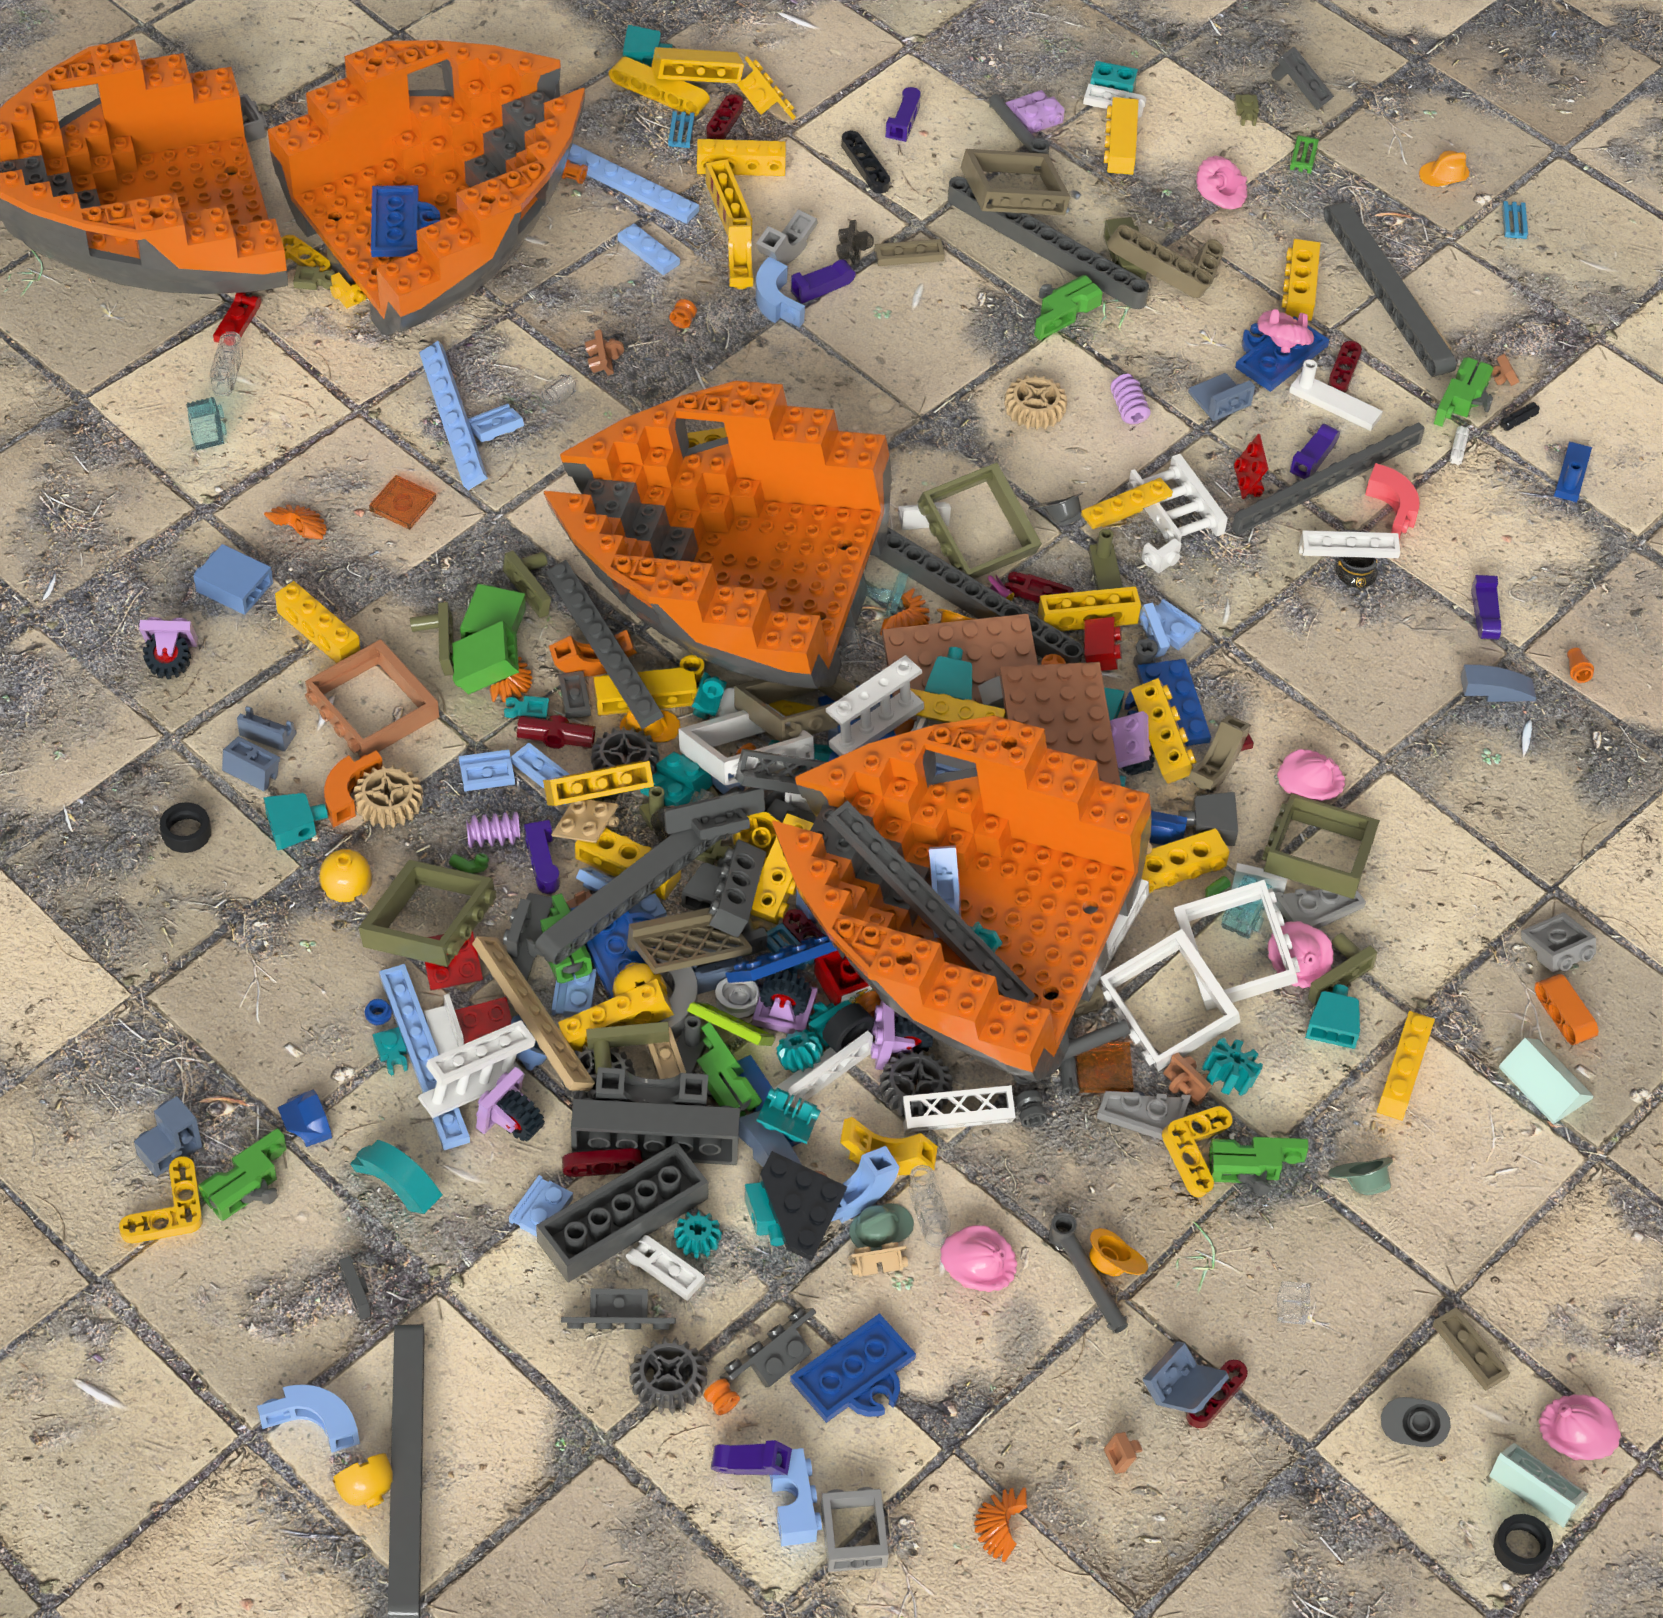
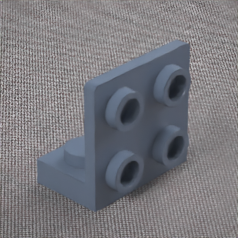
M1223 373L1190 387L1188 393L1212 421H1215L1251 406L1255 385L1250 380L1236 385L1228 374Z

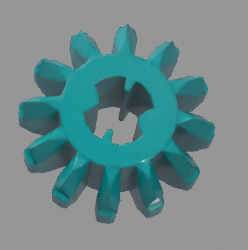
M804 1029L802 1032L796 1030L793 1034H786V1038L780 1039L779 1045L776 1047L781 1065L785 1070H791L792 1073L798 1070L804 1072L807 1068H813V1064L821 1062V1057L824 1055L819 1037L815 1032H809L807 1029Z
M700 1210L697 1211L696 1216H692L687 1212L685 1219L679 1218L677 1228L674 1230L677 1249H683L685 1257L690 1253H694L696 1260L701 1253L709 1257L710 1250L717 1251L719 1241L722 1239L718 1220H712L710 1213L702 1216Z

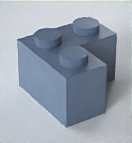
M178 1096L160 1104L154 1110L157 1126L150 1131L141 1133L134 1140L137 1156L155 1177L167 1171L171 1161L175 1158L188 1157L202 1147L197 1119Z

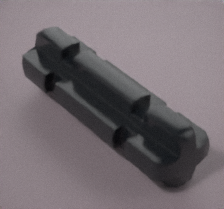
M1531 402L1526 407L1524 406L1502 418L1501 428L1509 431L1514 426L1516 427L1527 421L1530 417L1539 414V405Z

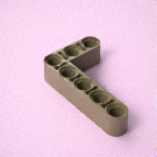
M1119 225L1107 241L1108 248L1114 254L1193 298H1200L1212 284L1224 252V248L1219 241L1209 239L1195 256L1194 262H1191L1127 225Z

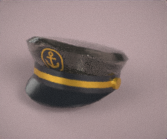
M1340 557L1336 564V574L1343 583L1352 588H1366L1377 579V559L1369 557Z

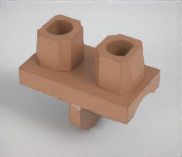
M600 329L594 331L595 339L585 342L587 353L592 357L588 359V363L593 373L605 370L609 376L614 374L612 359L616 360L623 354L624 346L622 342L614 338L610 339L609 342L604 340Z
M1179 1053L1172 1055L1169 1066L1163 1072L1171 1081L1169 1090L1172 1093H1177L1181 1090L1185 1095H1191L1190 1100L1197 1106L1202 1103L1213 1085L1206 1080L1208 1074L1201 1075L1196 1070V1061L1191 1056L1182 1057Z

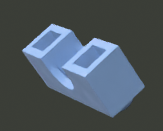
M803 1448L792 1449L788 1475H769L772 1492L787 1491L796 1497V1501L792 1504L777 1507V1524L781 1547L816 1542L817 1531L822 1530L820 1512L815 1513L813 1503H817L815 1485L809 1484L808 1476H812L810 1458L805 1459ZM777 1454L775 1465L780 1466L782 1456Z

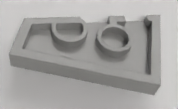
M1105 1091L1097 1113V1119L1163 1140V1129L1172 1121L1185 1116L1191 1095L1167 1097V1094L1157 1093L1156 1096H1141L1136 1092ZM1172 1132L1174 1136H1178V1132Z

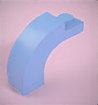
M768 257L758 269L756 276L757 306L762 314L774 323L781 318L788 323L800 327L805 319V306L786 297L779 291L787 283L788 266Z
M956 845L929 847L932 889L961 918ZM934 932V938H940V937Z
M886 1146L861 1156L856 1172L847 1181L842 1183L847 1186V1190L832 1221L839 1219L843 1223L854 1218L864 1209L876 1203L892 1186L897 1177L899 1165Z
M313 1385L283 1387L285 1398L270 1399L257 1406L262 1429L292 1420L304 1419L318 1424L324 1430L331 1452L360 1444L358 1429L348 1406L337 1395L321 1387Z

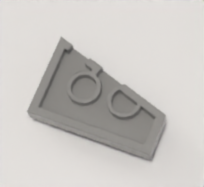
M1298 889L1295 890V893L1288 894L1274 892L1277 900L1275 904L1288 922L1301 921L1317 929L1363 909L1366 901L1358 891L1354 899L1322 889L1313 891Z

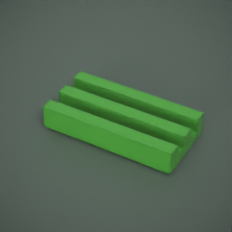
M1297 136L1290 170H1294L1297 167L1299 168L1298 171L1303 172V169H1307V173L1311 174L1319 139ZM1302 141L1305 142L1303 148L1301 161L1299 162L1296 160L1300 143ZM1309 143H1312L1313 148L1310 161L1305 163Z

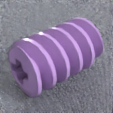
M1123 374L1115 378L1111 383L1110 389L1122 420L1128 424H1139L1147 420L1151 411L1139 381L1134 379L1131 374Z
M506 812L503 813L501 820H499L496 813H493L491 821L488 820L486 814L482 815L481 822H478L476 815H472L470 823L466 819L469 848H473L475 840H477L480 847H483L485 840H488L492 847L494 846L495 839H498L501 846H504L506 838L509 839L511 845L515 844L516 837L520 839L517 812L513 813L512 819H509Z

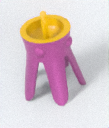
M989 575L988 580L992 584L990 589L1012 601L1014 593L1003 585L997 575H995L996 579Z

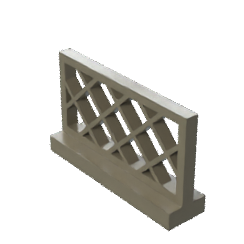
M709 908L629 924L627 946L631 952L638 951L653 974L752 953L751 945L742 934L737 938L709 925L712 914L708 913ZM715 938L718 940H722L723 942L722 944H720L717 942L710 941V939ZM687 943H690V944L697 945V946H699V947H698V949H696V948H692V947L685 946V945H686ZM728 943L736 944L740 947L728 946ZM662 948H666L669 950H673L675 952L671 954L661 950ZM704 948H708V949L715 950L716 952H711V953H710V952L703 951V950H704ZM684 953L687 955H691L692 957L685 958L679 956V954ZM659 958L668 962L657 964L655 959Z

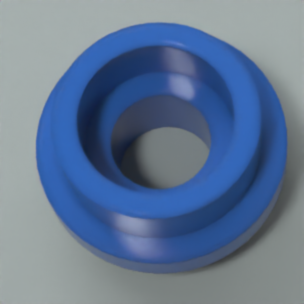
M382 999L370 1001L365 1008L366 1020L374 1025H382L388 1022L392 1016L390 1005Z

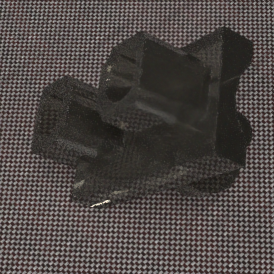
M851 220L849 228L839 229L838 236L841 244L837 245L836 252L840 260L851 259L853 265L859 264L861 250L865 251L871 248L874 244V237L866 230L859 232L857 230V221Z

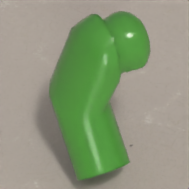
M479 853L475 856L474 860L468 861L454 854L450 858L449 865L459 871L475 874L484 872L488 868L489 858L486 854Z
M1222 876L1207 886L1205 898L1220 894L1231 886L1229 879L1226 876Z

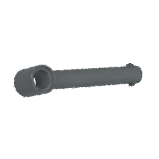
M998 94L992 95L988 100L989 107L995 110L1028 149L1029 153L1049 155L1050 143L1044 138H1035L1006 105L1004 98H1001Z
M1116 1019L1117 1022L1070 1040V1046L1063 1061L1121 1037L1125 1039L1131 1033L1125 1019ZM1012 1075V1077L1020 1084L1026 1085L1033 1082L1031 1080Z
M1065 1212L1056 1214L1050 1226V1242L1056 1247L1064 1248L1101 1313L1104 1315L1108 1323L1107 1328L1112 1330L1113 1333L1123 1331L1128 1327L1127 1316L1124 1317L1077 1239L1075 1235L1077 1226L1075 1218ZM1057 1228H1065L1068 1232H1060Z

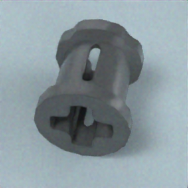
M1151 639L1139 640L1136 644L1137 654L1133 660L1136 668L1137 665L1155 663L1154 656L1158 651L1155 641Z

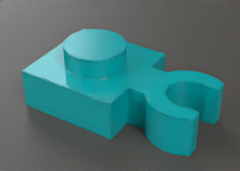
M524 696V700L519 701L514 697H507L506 706L513 708H504V717L527 716L547 719L550 705L549 698Z
M399 1027L372 1034L380 1061L387 1060L388 1073L391 1076L394 1075L393 1066L396 1064L402 1065L404 1072L408 1071L407 1059L403 1056L407 1054L406 1046Z

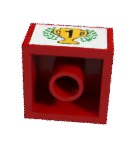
M837 950L815 958L814 974L830 1003H833L834 1006H837L846 999L851 1004L857 1003L859 997L866 992L873 991L856 973L846 956L842 959Z

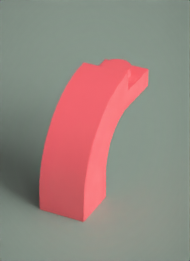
M1375 463L1365 495L1385 501L1394 509L1396 517L1391 533H1398L1400 539L1401 533L1406 534L1408 527L1414 528L1420 504L1419 496L1414 485L1404 475L1390 467Z

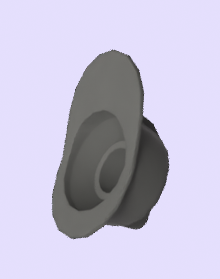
M1083 492L1066 499L1030 506L1029 509L1042 508L1049 520L1054 524L1068 525L1082 518L1079 496Z
M1409 1397L1393 1399L1383 1408L1380 1417L1381 1427L1385 1435L1392 1441L1419 1447L1437 1446L1448 1437L1451 1428L1450 1417L1447 1411L1440 1404L1423 1399Z

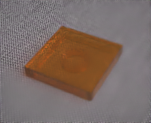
M395 475L371 502L369 510L410 530L436 500V493Z
M1108 1042L1076 1056L1079 1093H1105V1091L1133 1092L1130 1042Z

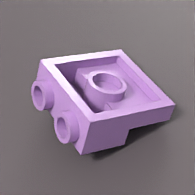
M1042 90L1005 102L1031 134L1063 123L1065 109L1054 96L1048 98Z

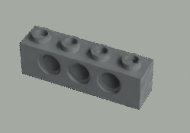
M739 839L733 848L728 847L723 857V861L726 864L722 866L718 875L721 881L718 882L713 896L717 898L712 901L708 911L709 914H712L710 926L737 938L739 937L749 920L766 851Z

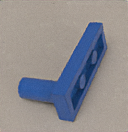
M1569 441L1554 497L1573 502L1578 501L1592 447Z

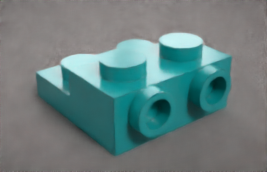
M672 752L656 764L657 773L652 775L654 786H660L664 789V805L669 808L688 804L713 786L711 775L684 754L680 755L676 752ZM651 787L640 789V792L649 797Z

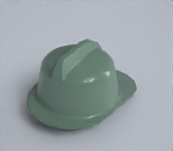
M1387 1157L1373 1161L1347 1163L1331 1168L1328 1171V1175L1334 1178H1346L1352 1188L1360 1194L1374 1195L1388 1191L1391 1188L1388 1166L1391 1165L1393 1159Z
M898 1204L873 1205L864 1209L854 1218L850 1225L849 1234L851 1241L857 1248L871 1247V1251L881 1250V1245L901 1242L909 1237L913 1231L914 1221L909 1211Z

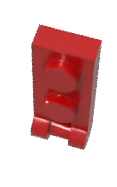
M236 293L234 302L213 334L214 342L236 347L258 311L261 297L255 295L249 297L246 296V293Z

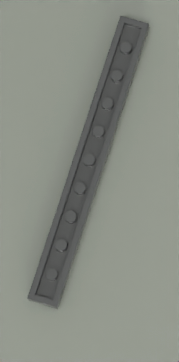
M1420 422L1407 426L1402 431L1389 435L1384 440L1371 444L1366 449L1353 453L1346 459L1338 463L1335 462L1320 472H1314L1310 477L1302 481H1296L1292 486L1284 490H1278L1266 499L1258 500L1254 505L1246 509H1240L1234 516L1232 530L1238 536L1373 468L1375 463L1381 464L1421 444L1425 427Z
M567 560L545 571L641 729L664 717Z
M848 800L829 815L827 821L971 970L995 976L999 995L1025 1003L1032 1001L1036 995Z

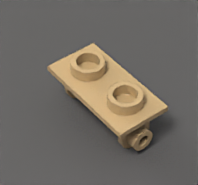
M898 1242L881 1245L882 1250L871 1251V1247L854 1249L855 1254H851L848 1257V1260H855V1264H851L852 1276L857 1275L859 1278L878 1274L877 1263L882 1264L883 1273L902 1271L903 1267H908L907 1256H901V1252L907 1249V1247H899Z

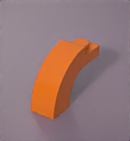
M628 630L614 635L627 657L637 653ZM571 635L549 646L554 665L565 673L583 671L584 676H596L607 673L590 644L577 642Z
M377 750L362 756L355 762L348 755L339 761L327 776L324 796L328 819L333 828L356 816L354 800L351 798V794L354 791V787L357 786L358 779H363L364 772L371 774L373 767L376 770L381 769L383 765L382 757Z

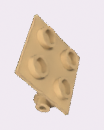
M588 799L572 802L551 835L596 843L605 827L613 829L618 826L619 818L614 813L619 805Z

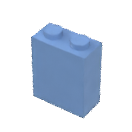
M222 544L216 551L211 553L205 564L195 571L194 582L196 592L245 615L273 584V577L270 566Z

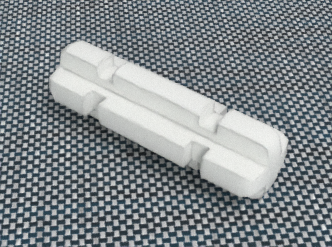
M1457 427L1449 460L1452 464L1460 465L1462 463L1469 435L1468 427Z

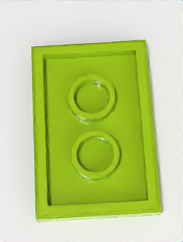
M691 1002L687 1009L688 1012L756 1045L772 1046L776 1037L708 1003Z

